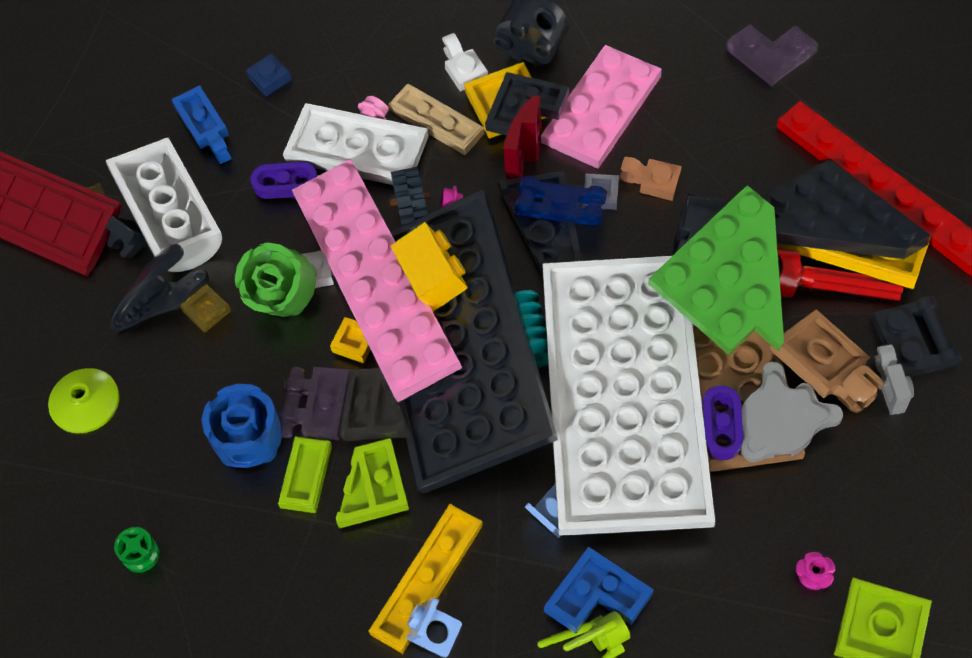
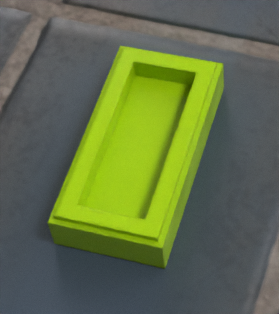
M295 436L278 502L281 509L310 513L317 512L332 450L331 441Z

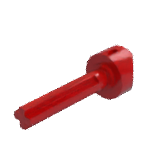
M777 248L781 297L792 298L798 285L808 288L900 301L904 286L864 274L802 266L800 252Z

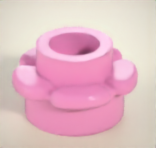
M367 96L362 103L358 104L360 115L386 120L385 116L389 109L380 99L374 96Z

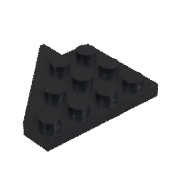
M830 159L760 195L774 207L777 244L905 259L928 246L931 237L928 232Z

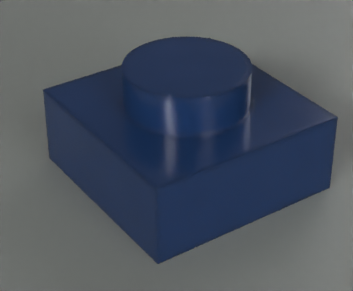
M272 53L246 70L248 78L265 96H268L292 80L290 72Z

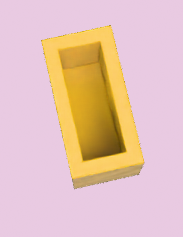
M424 222L391 245L417 297L426 306L429 305L433 312L468 289L462 278L466 271L455 255L450 256L447 250L451 248V244L440 229L434 232Z

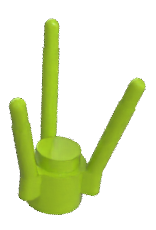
M613 611L604 617L600 615L590 622L584 623L577 634L568 629L539 640L538 646L543 648L578 636L565 643L563 649L570 651L592 640L598 650H608L602 658H615L625 652L622 643L630 639V633L621 616L616 611Z

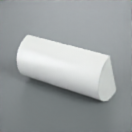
M169 138L106 160L107 166L154 256L173 244H179L184 249L182 259L168 271L182 272L196 268L208 261L217 252L222 242L221 231Z

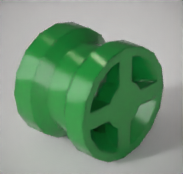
M140 527L125 529L118 535L114 546L117 557L130 571L135 573L150 570L159 559L160 551L157 543L145 529Z

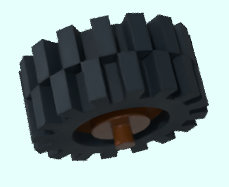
M412 167L390 172L396 199L389 201L391 207L398 206L401 225L403 226L427 215L425 200L431 199L429 192L423 193L418 168Z

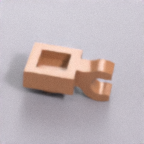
M624 157L620 180L627 183L641 184L640 193L673 201L682 166L649 159L647 166H644L635 158Z

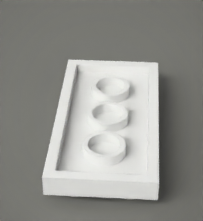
M305 103L283 156L285 162H307L314 168L329 171L351 159L362 179L393 185L390 172L417 167L428 139V130L423 127Z

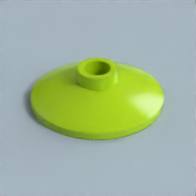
M93 368L73 371L64 376L53 388L48 402L50 416L57 426L67 432L88 433L106 424L116 412L119 404V390L113 378L104 371ZM85 392L81 398L76 399L80 393Z

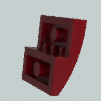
M533 95L524 104L509 128L503 147L506 179L522 177L524 162L538 163L542 135L540 96Z

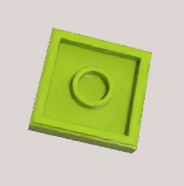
M852 578L834 655L843 658H920L932 601Z

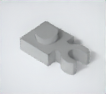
M892 344L877 347L879 355H875L873 358L876 369L885 383L882 391L890 415L905 413L911 398L914 397L912 380L909 376L905 377L901 364H897L896 353Z

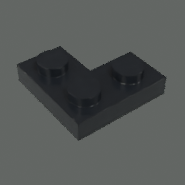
M506 72L485 121L486 131L507 136L514 118L533 95L540 96L541 116L559 120L569 96V86Z

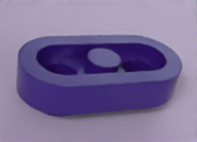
M307 162L264 164L253 171L251 183L255 193L261 198L295 197L292 190L304 184H299L300 182H308L317 177L315 168Z
M712 387L705 393L702 403L707 452L718 460H729L738 455L743 443L741 400L737 392L730 387ZM721 405L724 406L727 411L718 412L715 410L714 407ZM724 439L729 445L722 447L716 441Z

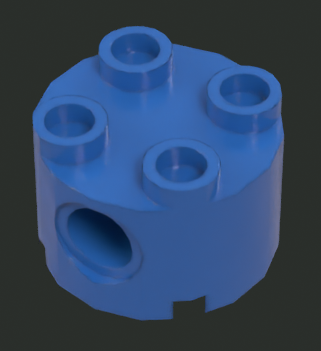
M235 384L218 391V396L212 402L209 400L205 405L201 421L204 434L222 463L227 466L250 468L272 461L276 457L277 449L281 444L283 429L279 415L270 397L261 392L260 388L251 384Z

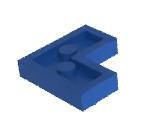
M588 547L545 604L544 612L576 634L598 604L610 612L616 611L625 622L632 625L652 597L654 589Z

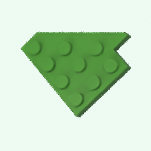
M747 185L661 266L648 281L650 287L729 355L754 331L777 351L784 344L775 210L770 203Z

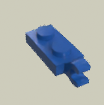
M200 85L171 99L176 111L200 149L210 146L219 164L232 159L226 150L228 148L223 138L229 136L227 128Z

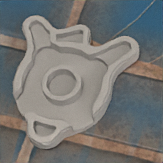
M768 362L764 365L762 371V385L750 394L741 410L743 425L741 454L747 461L754 463L765 458H774L775 455L791 454V456H794L810 444L813 436L818 431L839 425L843 418V411L837 405L819 402L812 386L807 383H802L795 389L789 388L786 385L783 367L779 363Z

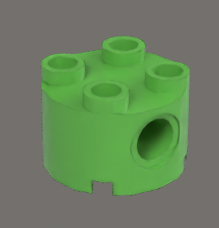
M264 243L260 244L262 246L256 249L251 248L238 263L235 274L236 288H239L240 298L243 303L254 311L281 317L299 315L314 295L317 276L314 265L298 251L288 249L280 244Z

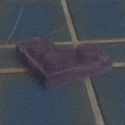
M749 24L727 41L726 49L770 86H773L814 55L818 50L819 43L796 25L772 42Z

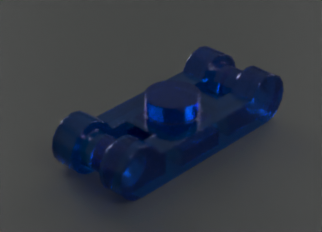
M523 177L519 185L521 196L516 199L514 210L517 214L527 217L599 225L604 214L601 206L605 204L608 192L605 188L597 185L583 188L540 182L534 177ZM534 197L543 198V202H536L533 199ZM579 203L588 204L584 208L578 207Z

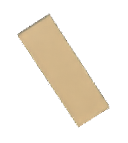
M407 84L388 104L391 113L414 126L427 128L429 135L463 155H466L485 134L483 126L410 84Z

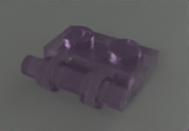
M300 367L291 368L290 377L285 380L283 392L286 394L284 407L280 408L278 413L282 437H292L294 426L302 424L301 433L304 438L339 441L351 377L349 369L314 367L312 378L304 379V369ZM303 395H308L306 409L298 408L300 397Z

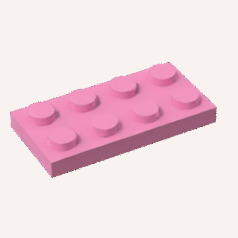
M605 45L567 98L560 119H552L542 133L541 143L599 169L661 78L662 69Z

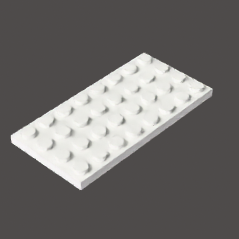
M672 256L543 264L551 411L558 440L553 442L559 536L709 528L715 526L693 325L691 321L648 285L649 278Z

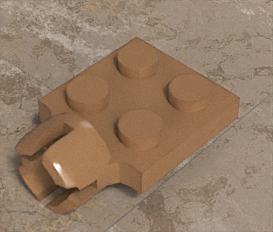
M817 309L783 333L784 344L779 351L773 346L769 348L807 384L811 385L820 396L825 398L828 395L834 394L850 411L855 413L867 407L876 398L877 389H883L885 384L879 375L865 365L871 357Z

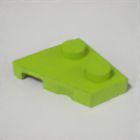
M391 438L355 447L351 460L352 469L347 476L343 490L345 495L342 506L336 516L339 529L409 510Z

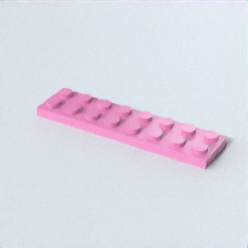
M349 159L293 189L294 196L397 402L463 368L429 305L426 306L413 290L391 248L395 240L352 160Z

